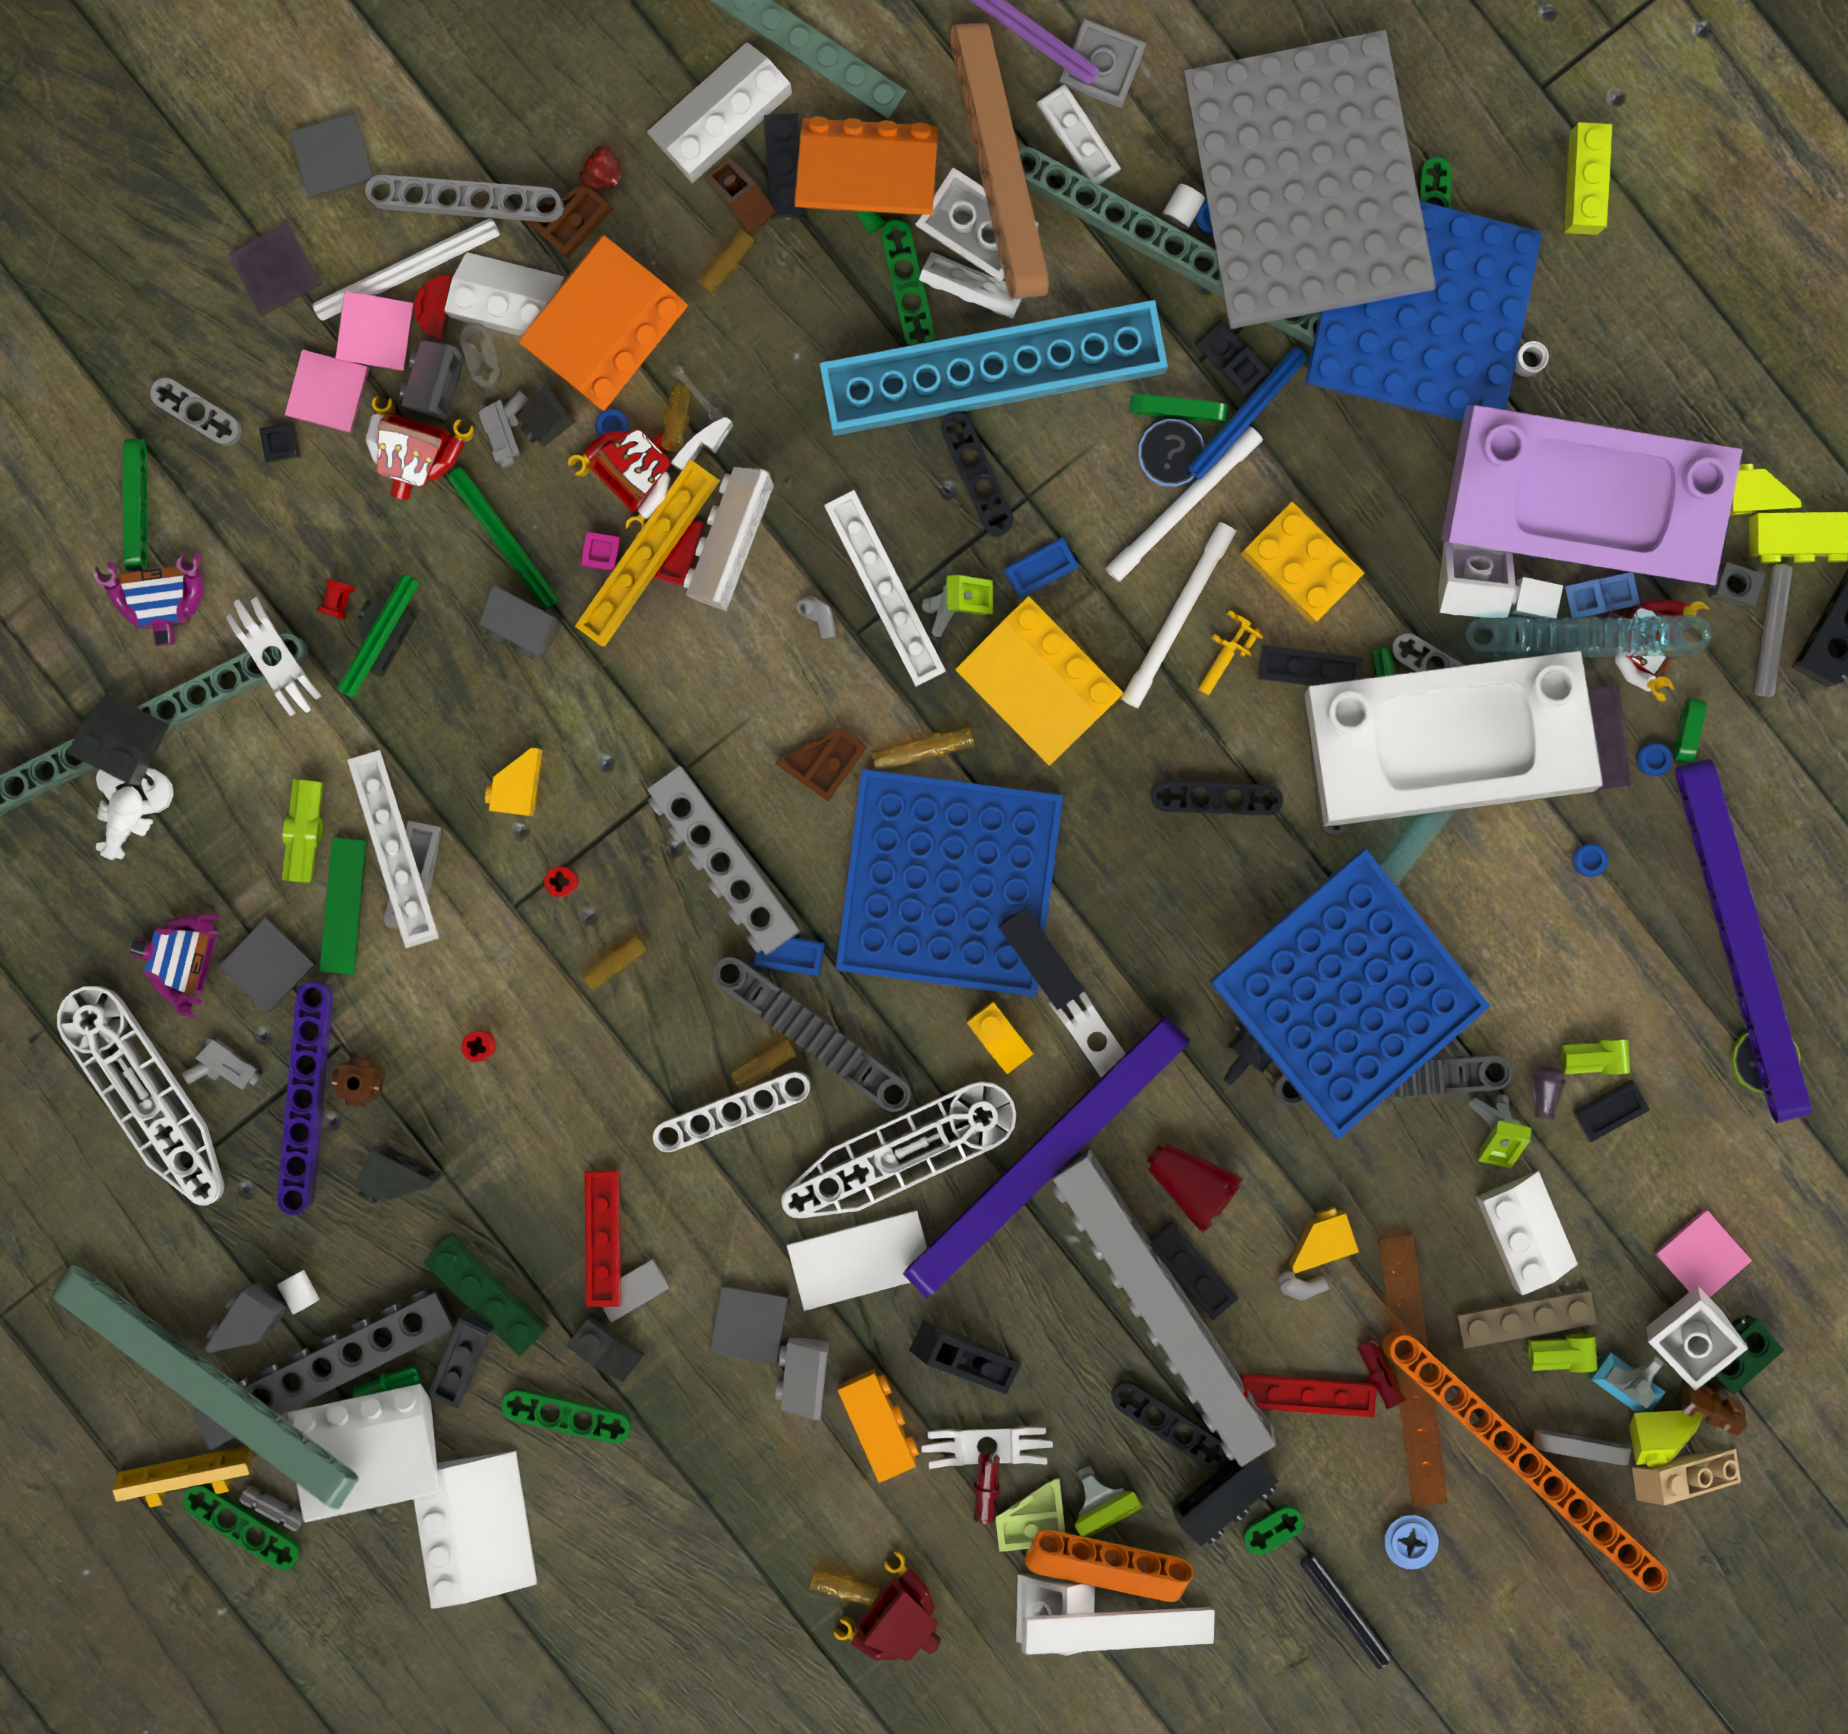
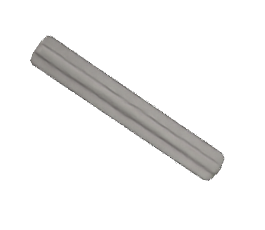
M1786 564L1773 565L1754 691L1755 695L1760 697H1773L1775 695L1792 576V566Z

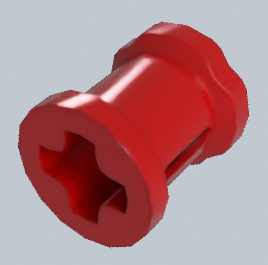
M326 579L327 589L322 605L317 606L316 611L346 620L347 615L344 612L350 593L355 592V587Z
M554 867L545 875V888L553 896H569L577 889L578 876L569 867ZM560 872H563L564 878L569 879V885L563 886L562 891H560L559 885H554L553 882L554 878L560 877Z
M484 1030L468 1034L461 1044L462 1054L472 1062H481L491 1057L496 1050V1042L493 1035ZM481 1038L483 1039L482 1045L486 1047V1051L476 1054V1047L471 1044Z

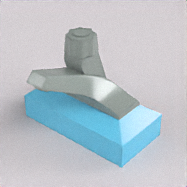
M1607 1351L1598 1363L1597 1371H1593L1588 1377L1636 1413L1652 1412L1666 1393L1652 1382L1655 1374L1664 1363L1656 1356L1642 1366L1633 1369L1610 1351Z

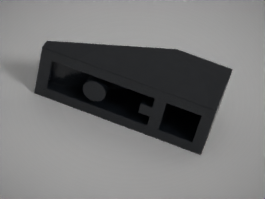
M923 1320L909 1349L911 1353L928 1366L1006 1395L1021 1365L1007 1356Z

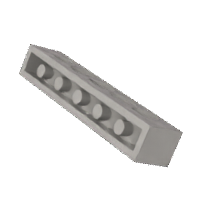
M677 767L647 789L652 796L647 801L658 816H661L663 813L671 822L667 829L678 843L684 840L691 850L687 854L689 860L698 871L704 868L711 879L706 883L717 898L723 895L730 904V907L726 909L737 926L741 923L746 926L751 933L746 938L757 953L763 950L766 955H769L801 932L683 767ZM680 799H687L691 804V810L685 817H677L674 813V805ZM700 826H707L711 832V837L706 844L698 845L693 838L694 831ZM720 853H726L731 861L730 867L724 872H717L713 867V860ZM744 880L750 886V894L747 898L738 900L733 895V886L736 882ZM758 908H765L770 913V921L764 927H757L752 920L753 913Z

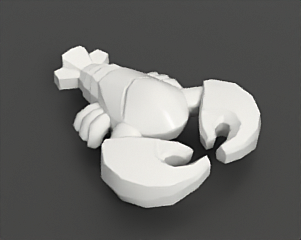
M147 769L146 774L154 780V784L151 786L147 779H142L141 786L148 799L143 801L141 795L133 786L117 790L116 786L125 782L101 770L98 771L96 776L98 788L109 800V805L104 800H101L98 807L99 813L97 818L107 822L106 842L96 843V850L101 851V856L111 860L116 858L122 860L126 854L122 850L121 845L130 836L131 831L137 835L144 836L146 831L149 830L150 825L153 824L152 819H143L141 816L161 812L169 807L173 798V785L166 775L155 769Z

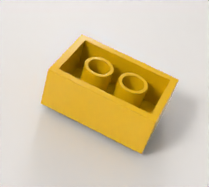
M1293 502L1240 554L1311 625L1316 623L1365 574Z

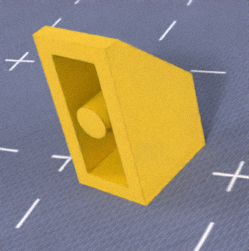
M530 748L495 775L492 784H487L485 803L490 804L489 811L534 816L542 758L541 749Z
M993 1000L966 1020V1023L1006 1074L1033 1055V1052Z
M1330 1207L1316 1213L1317 1218L1309 1220L1288 1262L1294 1274L1359 1252L1344 1211H1336L1335 1207Z

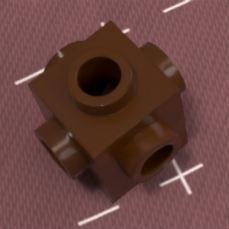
M350 1057V1062L339 1064V1070L335 1069L332 1077V1089L336 1090V1098L345 1099V1105L354 1107H365L366 1102L377 1099V1095L381 1094L383 1088V1075L380 1074L381 1065L370 1064L371 1059ZM352 1077H356L360 1081V1086L356 1090L351 1088Z

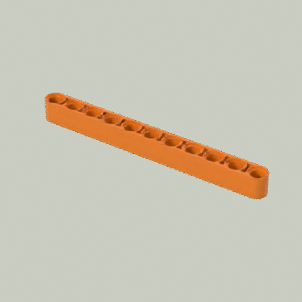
M1396 1330L1386 1335L1382 1346L1386 1356L1626 1576L1647 1592L1656 1593L1665 1588L1668 1583V1573L1665 1567L1424 1346L1403 1331ZM1406 1340L1408 1350L1405 1354L1396 1356L1394 1351L1396 1344L1399 1341ZM1426 1363H1431L1433 1367L1431 1375L1424 1379L1420 1378V1368ZM1455 1385L1457 1387L1456 1397L1451 1401H1445L1444 1394L1446 1389ZM1481 1408V1419L1477 1423L1471 1424L1469 1421L1471 1412L1474 1409ZM1506 1431V1441L1500 1446H1495L1494 1438L1496 1434ZM1524 1454H1530L1531 1462L1529 1466L1520 1469V1458ZM1555 1476V1486L1549 1491H1544L1546 1479ZM1575 1499H1579V1509L1575 1513L1570 1514L1568 1511L1570 1503ZM1603 1521L1605 1524L1603 1532L1600 1535L1594 1536L1593 1529L1595 1525ZM1628 1544V1554L1623 1558H1618L1620 1547ZM1648 1567H1653L1652 1577L1643 1581L1644 1571Z

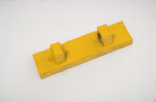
M243 1446L120 1471L113 1487V1493L116 1502L145 1496L149 1507L163 1505L166 1491L212 1483L215 1494L225 1493L229 1491L231 1478L250 1474L254 1454L251 1448Z

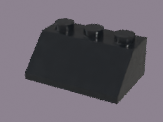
M1260 1456L1242 1467L1236 1459L1229 1460L1176 1504L1172 1510L1179 1526L1202 1547L1206 1542L1212 1544L1217 1541L1224 1533L1223 1528L1231 1521L1236 1523L1242 1520L1250 1512L1249 1506L1256 1500L1260 1499L1263 1501L1272 1495L1276 1490L1274 1485L1279 1481Z

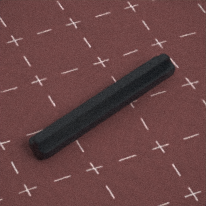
M1314 1553L1306 1555L1300 1561L1301 1567L1378 1669L1384 1668L1392 1660L1388 1651Z

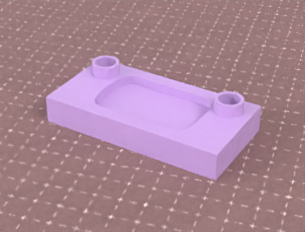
M1466 405L1441 540L1716 585L1743 449L1482 406Z

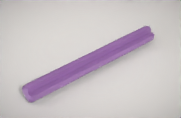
M970 0L1084 83L1091 84L1099 73L1097 66L1005 0Z

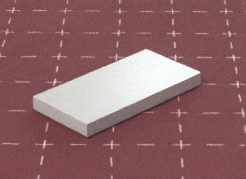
M917 1210L787 1244L804 1311L910 1283L902 1273L927 1248Z

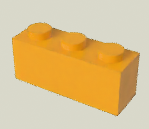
M876 1368L838 1384V1393L878 1482L881 1483L915 1468V1456L920 1455L913 1437L906 1438L901 1426L906 1424L900 1407L898 1405L893 1407L888 1398V1394H891L892 1390L885 1374L879 1376Z

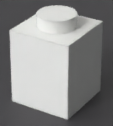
M1525 577L1516 580V591L1511 604L1510 614L1544 621L1556 619L1563 585Z

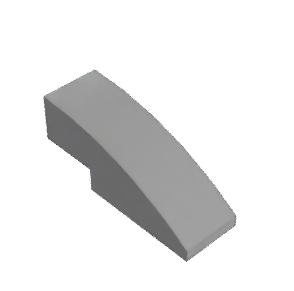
M408 820L405 831L428 901L442 829L441 827ZM389 897L384 921L386 927L399 929Z

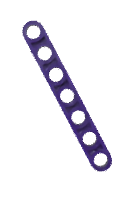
M314 981L302 985L297 991L277 1193L279 1209L284 1214L290 1216L298 1215L309 1209L315 1197L333 1007V991L327 983L322 981ZM313 987L317 988L322 994V1000L318 1006L312 1005L308 1000V992ZM309 1021L317 1024L319 1028V1034L314 1040L305 1034L304 1028ZM305 1055H309L315 1060L316 1067L312 1073H308L302 1068L301 1061ZM301 1089H307L312 1094L313 1100L308 1107L302 1105L298 1099ZM299 1122L307 1125L309 1129V1136L306 1140L298 1138L295 1133V1127ZM295 1156L301 1157L306 1163V1170L302 1174L297 1173L292 1167V1160ZM291 1190L301 1193L303 1197L301 1207L293 1206L290 1203L289 1193Z

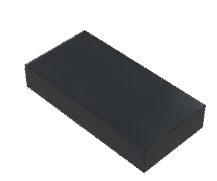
M1630 1080L1573 1111V1114L1587 1140L1593 1142L1650 1111V1108L1635 1081Z

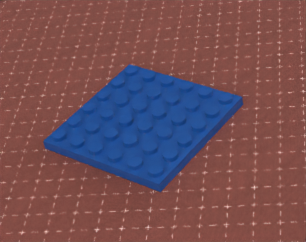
M1419 201L1435 280V290L1321 311L1305 384L1463 422L1466 405L1506 410L1516 364L1515 356L1519 349L1542 232Z
M862 769L836 970L1037 997L1038 982L1001 932L999 926L1024 908H1027L1045 933L1063 795Z
M1361 849L1208 981L1336 1139H1340L1490 1007L1485 998L1367 849Z

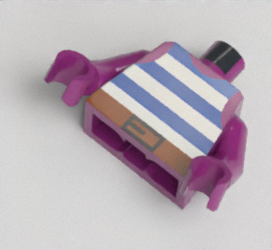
M182 552L175 567L119 574V579L115 578L117 568L113 562H108L107 565L111 573L109 575L102 574L98 566L95 568L94 578L96 582L104 585L113 605L123 617L137 628H153L156 647L175 645L173 625L189 623L190 616L196 613L204 596L201 572L197 569L202 557L197 552L192 557L193 563L187 562L185 553Z
M189 913L168 920L164 928H156L152 940L136 936L132 942L130 955L147 960L144 975L151 978L152 986L167 1002L176 1007L179 1015L195 1018L196 1015L192 1013L191 1007L193 1003L202 1004L201 999L191 996H198L203 993L216 938L220 932L214 931L212 924L215 919H221L220 915Z

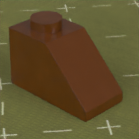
M731 157L704 177L723 204L748 233L764 225L767 219L776 213L757 183Z

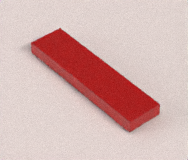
M620 1170L584 1171L586 1307H620Z
M1241 1373V1380L1245 1390L1243 1395L1247 1398L1249 1390L1256 1401L1255 1405L1261 1410L1375 1418L1377 1388L1374 1382Z

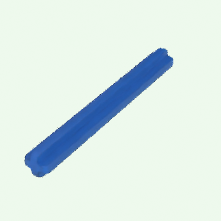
M1294 347L1192 461L1188 466V471L1194 477L1202 479L1306 362L1308 356L1302 349Z

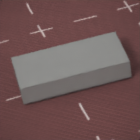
M654 1258L621 1277V1306L602 1307L611 1323L670 1288Z

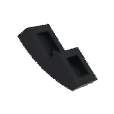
M1218 321L1195 343L1196 347L1243 394H1246L1269 372L1248 346H1244L1223 321Z

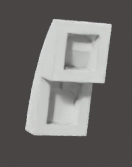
M724 417L697 433L671 462L673 466L682 472L690 459L695 461L703 447L716 453L732 429V421Z

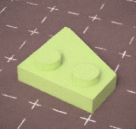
M1059 1478L1052 1479L996 1515L999 1552L1029 1549L1036 1534L1044 1529L1065 1533Z

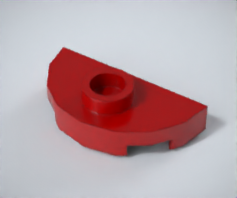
M440 274L436 278L429 280L424 286L419 288L414 300V315L420 328L430 338L442 343L448 318L444 310L454 274Z

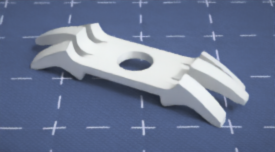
M255 597L251 600V603L259 621L262 622L260 626H258L239 599L234 602L235 608L249 633L245 634L235 617L230 613L226 618L235 635L244 644L288 714L293 716L296 714V711L282 688H285L303 711L308 713L311 711V708L300 692L295 680L298 679L316 700L322 697L321 694L310 682L303 669L288 650L275 630L273 623L266 615L259 599ZM269 646L277 647L282 654L281 661L275 666H268L262 658L264 650Z
M1085 992L1079 995L1087 1008L1085 1011H1082L1074 1000L1066 1004L1074 1017L1072 1020H1069L1061 1008L1057 1010L1050 1001L1049 1005L1070 1031L1100 1077L1126 1054ZM1093 1032H1101L1106 1036L1107 1044L1101 1051H1092L1087 1045L1088 1036Z
M1038 1426L972 1430L942 1429L928 1431V1438H954L955 1441L923 1445L921 1448L922 1452L955 1453V1457L947 1456L929 1461V1469L978 1464V1456L981 1453L977 1449V1444L983 1437H991L997 1443V1449L993 1454L992 1461L994 1456L998 1455L1000 1463L1047 1464V1457L1027 1453L1020 1454V1450L1053 1448V1441L1035 1438L1019 1439V1435L1046 1434V1427Z

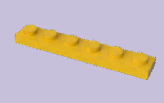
M691 459L666 493L665 499L657 506L575 625L576 628L603 647L607 645L720 482L718 478Z

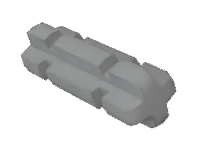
M248 1485L244 1489L240 1497L242 1504L249 1508L252 1506L256 1507L255 1511L277 1523L282 1521L284 1523L283 1526L292 1531H296L302 1524V1512L294 1508L293 1510L288 1509L289 1505L267 1493L265 1495L260 1494L261 1490L252 1485Z

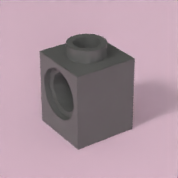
M1729 562L1719 565L1716 585L1707 584V587L1710 588L1708 598L1743 609L1756 607L1766 574ZM1730 576L1735 577L1739 581L1740 588L1736 594L1732 593L1727 587V580Z

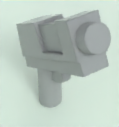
M520 390L505 406L500 399L489 406L481 405L479 407L480 411L478 414L494 450L492 453L497 464L500 463L502 468L514 465L513 458L521 456L512 427L518 426L519 422L515 414L529 399Z
M207 1039L206 1047L196 1057L200 1063L182 1073L188 1084L205 1075H208L213 1080H218L221 1075L242 1090H245L249 1084L256 1086L262 1075L258 1073L260 1069L258 1066L248 1063L236 1055L233 1049L218 1039Z

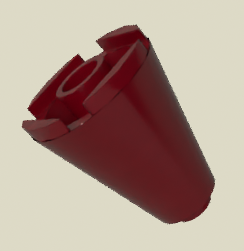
M1167 1144L1164 1148L1158 1145L1147 1159V1162L1151 1164L1148 1171L1197 1229L1203 1233L1212 1226L1213 1223L1210 1221L1213 1217L1220 1216L1240 1188L1239 1184L1244 1181L1238 1174L1171 1144Z

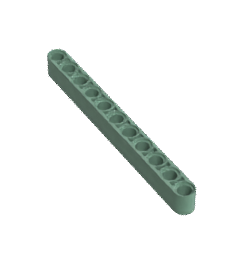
M1021 147L1018 149L1020 159L1031 161L1035 167L1033 171L1024 173L1028 190L1225 299L1215 249L1031 147ZM1051 176H1057L1063 180L1064 186L1059 189H1052L1047 185L1046 180ZM1088 193L1092 196L1094 202L1088 206L1081 205L1076 200L1077 194ZM1110 209L1119 210L1123 215V219L1119 222H1112L1107 219L1105 212ZM1140 225L1148 226L1152 231V236L1147 239L1137 236L1135 228ZM1176 242L1180 245L1182 252L1178 255H1171L1166 251L1165 244ZM1198 258L1207 259L1211 264V270L1207 272L1199 271L1195 267L1194 261ZM1320 312L1301 315L1297 321H1289L1285 318L1267 323L1304 344L1313 347L1315 339L1313 325L1318 323Z
M292 634L279 635L285 644L290 641L296 643L297 653L294 659L298 665L305 662L309 653L306 642ZM269 646L264 650L262 656L266 659L268 666H275L281 661L282 654L277 647ZM247 651L136 708L170 724L166 731L168 732L267 682V679L263 673H255L253 669L254 660ZM233 671L237 678L236 684L227 690L224 687L223 678L225 674ZM202 686L206 691V698L204 702L197 705L193 700V693L195 689ZM168 702H173L176 713L174 717L167 720L163 715V708ZM74 738L0 775V815L95 768L85 762L76 765L73 761V756L67 753ZM48 762L54 766L55 770L50 780H46L42 773L43 767ZM17 778H21L24 783V790L19 795H16L12 788L13 782Z
M75 1265L69 1267L52 1293L54 1300L319 1501L331 1508L340 1509L359 1480L358 1475L94 1275Z

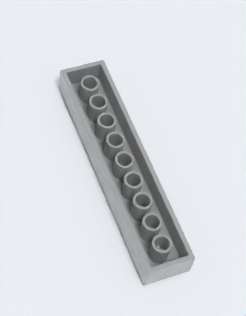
M1090 1147L1071 1158L1053 1176L1054 1185L1051 1186L1052 1190L1061 1203L1067 1201L1072 1208L1073 1213L1070 1216L1080 1232L1086 1230L1091 1239L1089 1246L1097 1259L1100 1261L1104 1258L1108 1263L1110 1269L1108 1275L1117 1289L1123 1287L1127 1292L1129 1299L1126 1302L1137 1318L1142 1315L1146 1321L1147 1328L1145 1331L1155 1346L1161 1344L1166 1354L1164 1360L1174 1375L1180 1373L1185 1383L1183 1389L1193 1404L1198 1401L1204 1412L1201 1416L1211 1432L1217 1430L1220 1434V1438L1223 1441L1220 1445L1230 1461L1236 1459L1242 1467L1276 1446L1273 1426L1263 1411L1255 1405L1256 1401L1248 1390L1247 1398L1243 1395L1245 1390L1240 1376L1173 1274L1151 1248L1149 1237Z

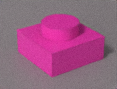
M586 532L581 566L613 571L617 566L621 538Z

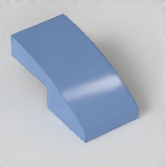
M1633 572L1565 586L1572 620L1640 605Z

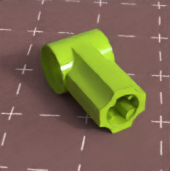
M1600 1039L1598 1043L1561 1045L1560 1061L1563 1073L1600 1072L1602 1075L1630 1073L1629 1039Z
M1570 1334L1566 1335L1563 1339L1529 1340L1528 1360L1530 1369L1532 1371L1567 1369L1569 1372L1578 1373L1597 1371L1596 1335Z

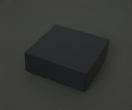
M294 423L259 428L265 462L272 463L301 457Z

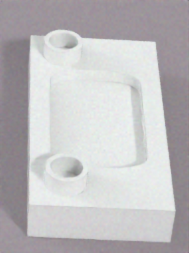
M1581 651L1309 686L1304 694L1324 827L1594 792L1602 786Z

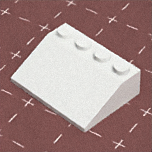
M734 467L731 475L725 474L719 492L724 494L719 506L713 505L707 524L712 525L707 538L701 537L695 555L700 557L696 569L690 568L684 581L683 587L688 589L686 595L689 598L727 611L774 487L769 472L759 469Z
M421 1384L288 1412V1422L353 1470L359 1477L358 1482L340 1509H334L325 1505L297 1484L302 1516L305 1522L439 1494L431 1399Z
M517 1451L437 1463L439 1494L414 1499L431 1609L465 1604L536 1585L537 1577Z

